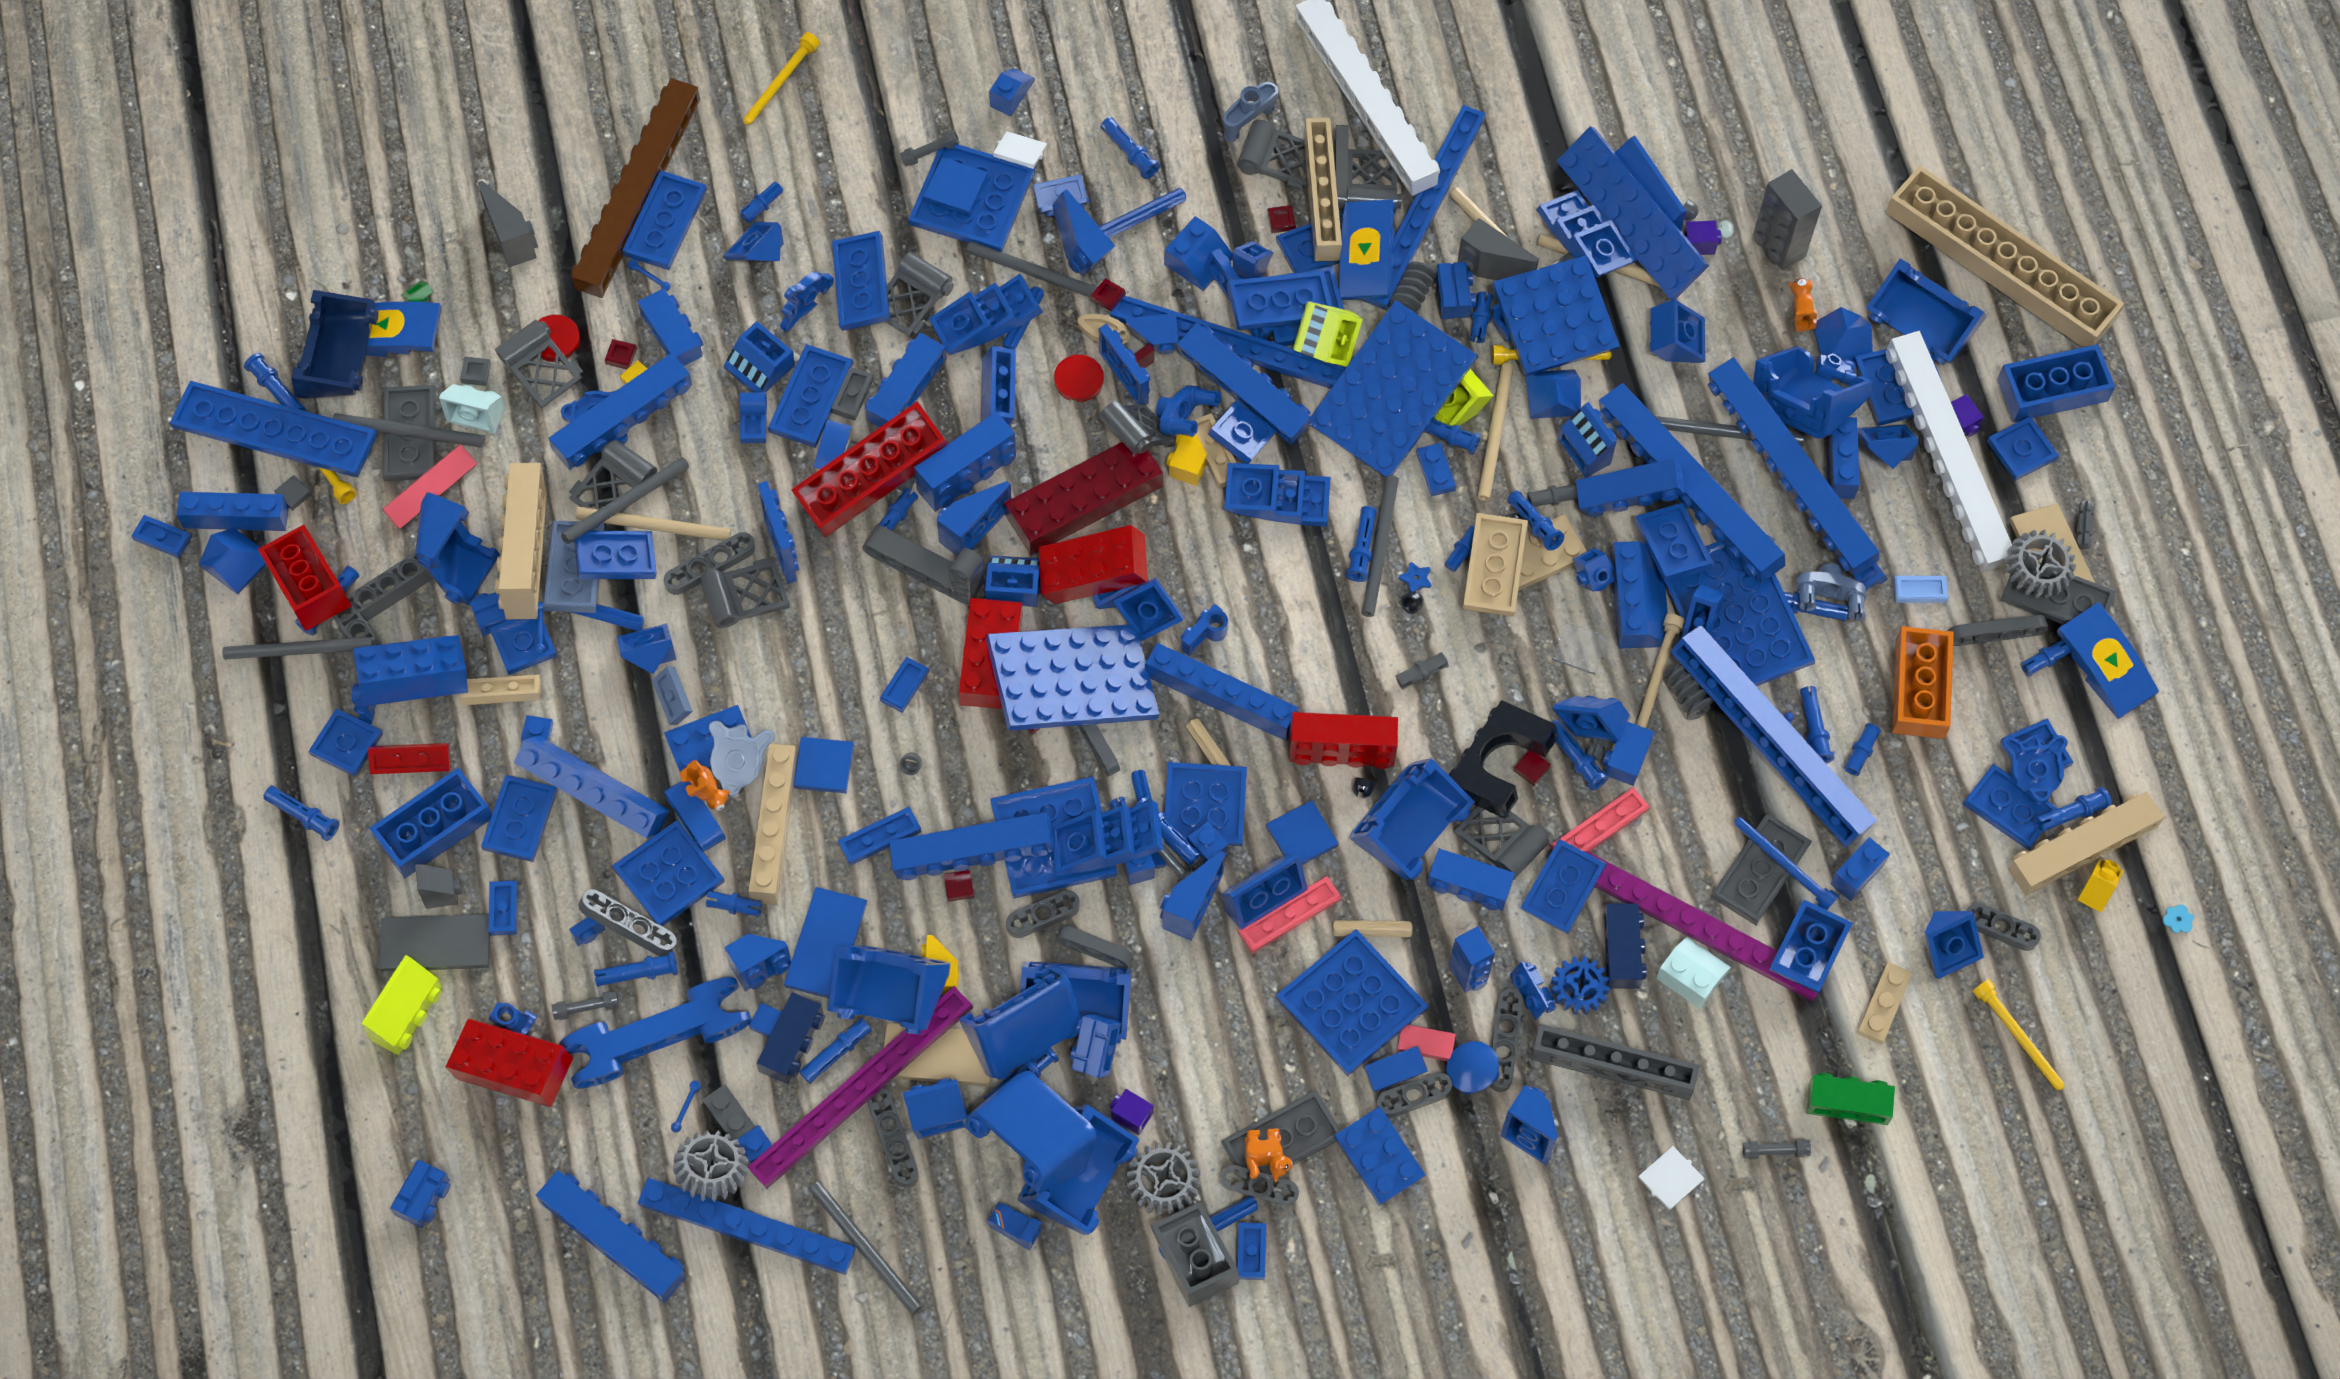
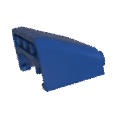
M1900 258L1866 307L1867 311L1870 312L1868 317L1879 325L1885 322L1903 335L1920 331L1923 340L1927 341L1929 349L1933 353V359L1941 365H1944L1945 362L1951 364L1984 322L1986 314L1976 306L1970 307L1968 302L1961 300L1925 277L1921 272H1916L1914 268L1910 267L1909 263Z
M1798 346L1756 360L1753 383L1781 421L1818 439L1831 435L1871 395L1873 381L1861 376L1852 378L1849 386L1844 388L1814 374V361L1811 354Z
M427 492L420 505L415 555L418 558L417 562L426 568L444 591V597L454 604L461 602L469 606V602L473 600L500 554L493 547L489 549L482 546L483 540L471 535L461 521H465L469 515V511L465 506Z
M1432 758L1415 761L1399 774L1353 829L1349 838L1404 880H1413L1423 871L1421 867L1423 860L1421 857L1449 823L1457 820L1461 822L1468 817L1471 812L1469 809L1475 801Z
M836 946L828 1011L838 1013V1018L852 1020L854 1015H865L900 1023L901 1027H905L906 1033L921 1034V1030H926L929 1026L948 979L951 963L872 946Z
M1035 961L1024 962L1021 973L1020 993L1033 986V980L1036 978L1042 980L1040 971L1052 965L1066 973L1071 983L1081 1018L1085 1015L1096 1014L1107 1019L1119 1021L1121 1026L1117 1044L1121 1043V1039L1126 1040L1131 969Z
M1050 965L1040 971L1042 980L1036 978L1033 980V986L992 1010L985 1008L982 1010L983 1014L977 1017H973L972 1013H968L959 1018L987 1076L997 1078V1080L1004 1079L1012 1073L1011 1070L1062 1040L1071 1039L1078 1035L1076 1027L1082 1018L1071 983L1064 971Z
M1024 1071L1014 1076L973 1110L965 1124V1128L977 1138L987 1136L990 1130H992L1025 1160L1023 1179L1038 1194L1085 1173L1096 1142V1133L1090 1122L1031 1071Z
M1086 1104L1073 1107L1090 1122L1096 1133V1142L1085 1173L1040 1194L1025 1183L1018 1197V1201L1026 1207L1082 1235H1089V1233H1092L1099 1224L1098 1212L1094 1209L1118 1164H1123L1126 1161L1130 1162L1137 1153L1136 1146L1140 1140Z

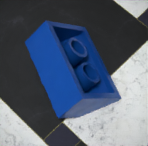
M1297 853L1285 854L1220 894L1224 911L1240 930L1308 890L1300 856Z
M1525 1085L1507 1111L1500 1136L1547 1166L1558 1138L1550 1102L1540 1089L1536 1087L1530 1088Z

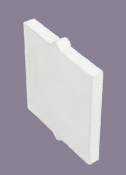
M1006 131L1002 140L998 141L993 157L1034 169L1038 160L1042 159L1047 143Z
M1674 1146L1638 1176L1642 1183L1651 1191V1196H1656L1669 1211L1704 1181V1177L1691 1165V1160H1686Z

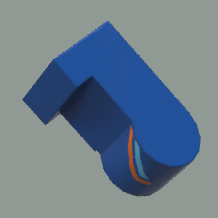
M1000 1202L997 1203L986 1221L995 1231L1029 1251L1042 1231V1222L1016 1212L1008 1205Z

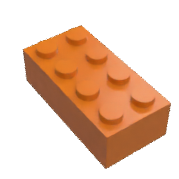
M1901 626L1896 638L1893 734L1945 739L1951 724L1954 632Z

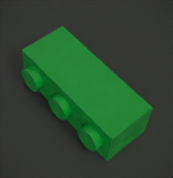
M1829 1073L1813 1074L1808 1087L1806 1114L1888 1125L1893 1118L1895 1086L1888 1085L1887 1082L1880 1080L1870 1083L1860 1081L1857 1077H1845L1842 1079L1835 1078Z

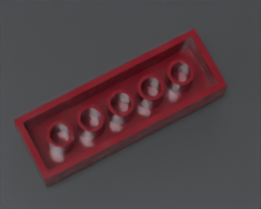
M1120 442L1004 502L1005 516L1031 556L1039 552V547L1056 543L1162 488L1163 471L1149 450L1142 454H1133L1123 442Z

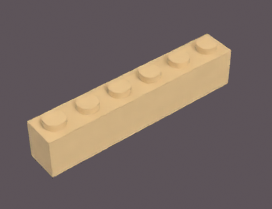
M1306 118L1304 146L1314 260L1338 261L1340 260L1342 241L1330 118Z
M769 744L749 885L750 899L762 900L763 904L778 905L798 761L796 746Z
M2148 792L2139 796L2137 793L2132 794L2120 806L2111 805L2101 812L2102 815L2096 818L2090 816L2081 821L2079 827L2073 830L2070 827L2064 829L2057 835L2058 838L2052 841L2045 839L2038 843L2033 851L2027 853L2025 850L2015 855L2008 870L2024 895L2027 896L2158 828L2165 817Z

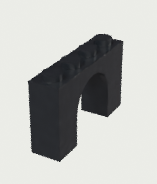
M1501 700L1496 708H1492L1488 715V721L1483 728L1478 729L1474 742L1470 748L1464 750L1460 763L1450 771L1449 776L1475 801L1473 805L1505 819L1519 799L1516 786L1488 773L1483 768L1486 758L1495 749L1506 745L1520 746L1546 757L1558 739L1556 724Z

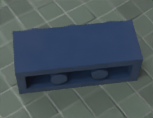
M1606 904L1603 917L1606 977H1609L1607 986L1610 989H1639L1642 980H1646L1647 976L1646 963H1642L1641 954H1645V938H1640V929L1644 928V914L1639 913V904Z
M793 992L791 993L756 1063L760 1073L786 1084H789L792 1077L796 1078L801 1068V1062L799 1061L803 1053L808 1054L813 1044L811 1037L815 1029L820 1030L824 1022L825 1015H823L821 1004Z

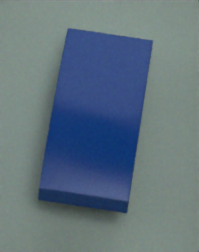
M827 419L813 468L820 470L844 453L852 426Z
M1419 1046L1364 1066L1374 1092L1429 1072Z

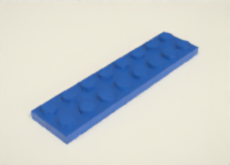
M1589 126L1557 160L1558 164L1591 204L1596 206L1605 221H1613L1634 256L1671 300L1677 299L1709 267V264L1594 127Z
M194 381L189 382L170 421L172 428L356 478H358L377 437L374 429Z

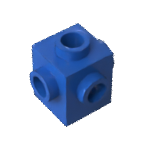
M1593 548L1573 558L1577 570L1575 577L1580 586H1584L1594 592L1604 590L1608 584L1615 581L1612 572L1614 571V566L1604 552Z

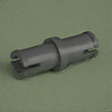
M1576 483L1562 487L1553 485L1549 486L1546 490L1527 493V500L1534 507L1548 504L1556 506L1559 505V502L1578 500Z
M1440 652L1424 662H1416L1414 667L1395 675L1400 688L1404 690L1421 680H1428L1430 675L1448 668L1449 664L1445 655Z

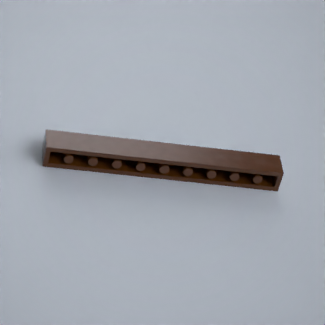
M670 78L667 86H663L660 93V101L657 106H653L650 113V121L648 125L643 126L640 134L641 139L638 145L635 144L633 146L631 159L628 165L625 164L623 166L621 179L618 184L613 186L611 199L608 204L603 206L601 219L598 224L593 226L591 239L588 244L583 246L578 265L575 264L572 268L571 278L575 290L603 298L623 258L622 250L660 170L665 172L700 102L697 86Z

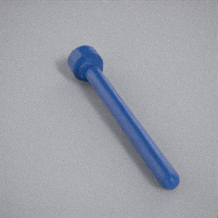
M1738 817L1735 819L1734 824L1739 830L1817 897L1815 900L1819 903V907L1828 910L1838 899V894L1832 889L1829 891L1827 888H1821L1743 818Z

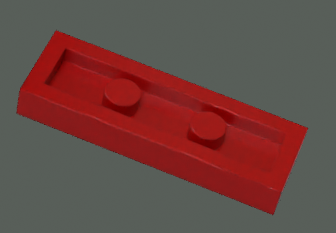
M449 743L369 746L368 748L370 775L450 771L451 769Z

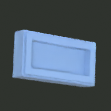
M1895 576L1893 579L1895 603H1947L1948 601L1946 576Z

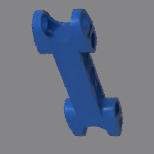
M724 977L692 987L686 993L689 1000L688 1003L618 1029L609 1031L607 1023L598 1022L581 1028L563 1038L559 1045L563 1046L568 1053L581 1052L590 1056L587 1066L571 1078L574 1088L584 1089L615 1080L624 1074L621 1063L696 1035L702 1034L705 1043H713L745 1029L752 1021L749 1012L729 1013L720 1008L721 1002L739 988L736 978Z

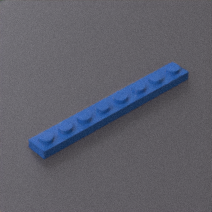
M647 1178L638 1200L640 1207L843 1275L847 1274L856 1251L854 1246L717 1200L713 1202L708 1197L702 1201L699 1194L692 1198L690 1191L683 1192L681 1188L651 1178Z

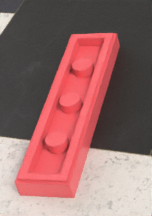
M461 444L457 445L382 508L383 512L398 529L402 528L420 512L421 501L427 492L440 496L477 463Z
M1632 787L1560 839L1584 852H1590L1647 812L1650 806ZM1555 841L1553 844H1551V846H1550V849H1551V850L1554 849V847H1555L1557 841Z
M1326 876L1309 886L1307 891L1242 930L1238 929V934L1253 954L1341 901L1342 896Z

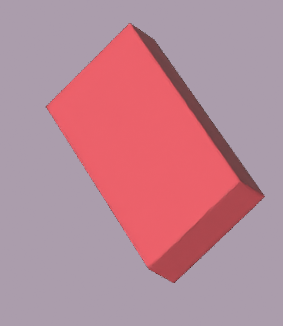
M1408 1025L1401 1031L1397 1052L1419 1046L1423 1057L1448 1061L1453 1052L1456 1034Z

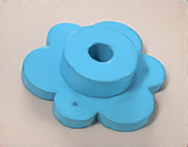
M2180 904L2175 908L2169 907L2166 910L2167 914L2163 917V923L2165 926L2171 927L2173 933H2179L2180 931L2188 933L2191 931V922L2194 920V916L2188 913L2186 906Z

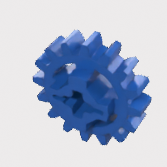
M1576 956L1572 957L1571 964L1564 960L1561 965L1562 969L1556 967L1554 972L1556 976L1551 979V984L1555 985L1552 987L1551 994H1558L1556 1004L1565 1003L1564 1011L1571 1007L1573 1008L1574 1015H1577L1579 1009H1582L1583 1013L1588 1015L1590 1007L1597 1011L1599 1003H1605V995H1608L1610 987L1605 986L1609 982V977H1602L1605 968L1597 969L1596 960L1589 964L1587 963V957L1584 956L1582 962H1578ZM1580 978H1582L1583 989L1579 994L1578 983ZM1588 996L1593 997L1589 1000L1583 1001Z

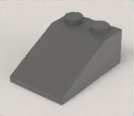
M477 182L485 210L508 268L536 259L534 249L538 248V244L530 220L525 222L522 212L485 182Z
M1478 218L1461 237L1457 262L1467 263V271H1472V274L1476 277L1497 281L1536 270L1539 258Z
M1201 1201L1151 1225L1175 1282L1189 1307L1239 1284L1238 1269Z

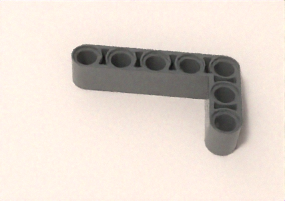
M879 525L875 526L862 546L865 553L872 558L965 605H970V598H975L984 584L983 560L979 554L968 548H963L956 560L952 562Z
M415 552L347 595L352 606L333 616L338 629L345 638H355L354 636L357 633L364 632V635L361 637H374L376 645H382L379 638L367 624V621L433 580V577L426 568L417 562L418 558ZM409 572H416L412 576H406ZM387 586H394L391 590H384ZM366 600H372L369 604H362ZM350 614L349 617L341 619L342 615Z

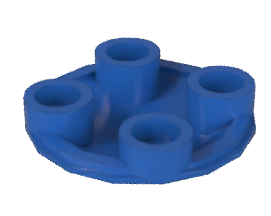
M1471 1041L1461 1044L1453 1050L1450 1059L1447 1061V1075L1450 1077L1452 1085L1463 1094L1469 1095L1486 1089L1496 1082L1500 1075L1497 1054L1490 1046L1483 1042Z

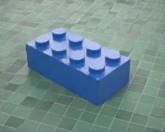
M2099 344L2005 364L1997 378L2013 422L2022 421L2030 416L2036 418L2108 402L2115 389Z
M996 411L914 467L918 493L934 512L940 508L948 507L956 497L969 493L975 484L981 480L989 479L997 469L1002 466H1008L1014 461L1016 457L1015 432Z
M459 635L353 648L355 673L362 707L468 693L466 666Z
M458 767L369 829L377 844L405 879L416 872L415 865H426L490 821L492 814L487 803Z

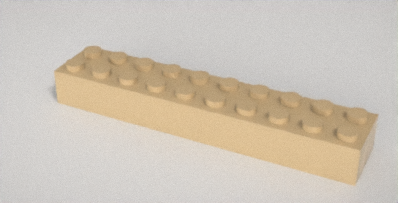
M1921 165L1918 166L1891 197L1886 211L1888 215L2080 346L2096 345L2118 319L2124 306L2123 302Z

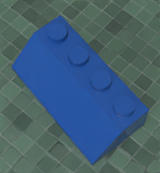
M1632 136L1615 153L1681 231L1686 209L1637 137Z
M1640 541L1614 542L1610 557L1614 566V571H1612L1615 578L1613 590L1619 649L1661 647L1666 634L1663 623L1668 614L1664 580L1646 544Z

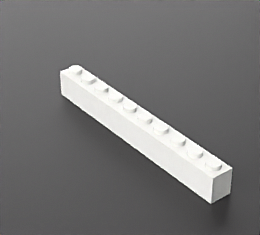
M1306 0L1297 4L1296 22L1411 196L1438 185V174L1440 173L1438 163L1435 160H1431L1426 145L1423 142H1419L1414 127L1411 124H1407L1402 109L1399 106H1395L1390 91L1387 88H1383L1378 73L1371 70L1366 55L1359 52L1355 39L1352 36L1349 37L1343 21L1335 16L1331 3L1325 0Z
M1920 331L1891 339L1886 349L1887 360L1890 364H1893L1896 371V381L1899 386H1902L1905 392V402L1914 413L1916 428L1921 430L1924 436L1925 449L1933 457L1934 470L1942 478L1944 493L1951 499L1953 514L1957 520H1960L1963 527L1962 534L1964 540L1972 548L1974 563L1979 565L1982 573L2008 565L2005 563V559L2008 556L2007 550L2012 546V543Z

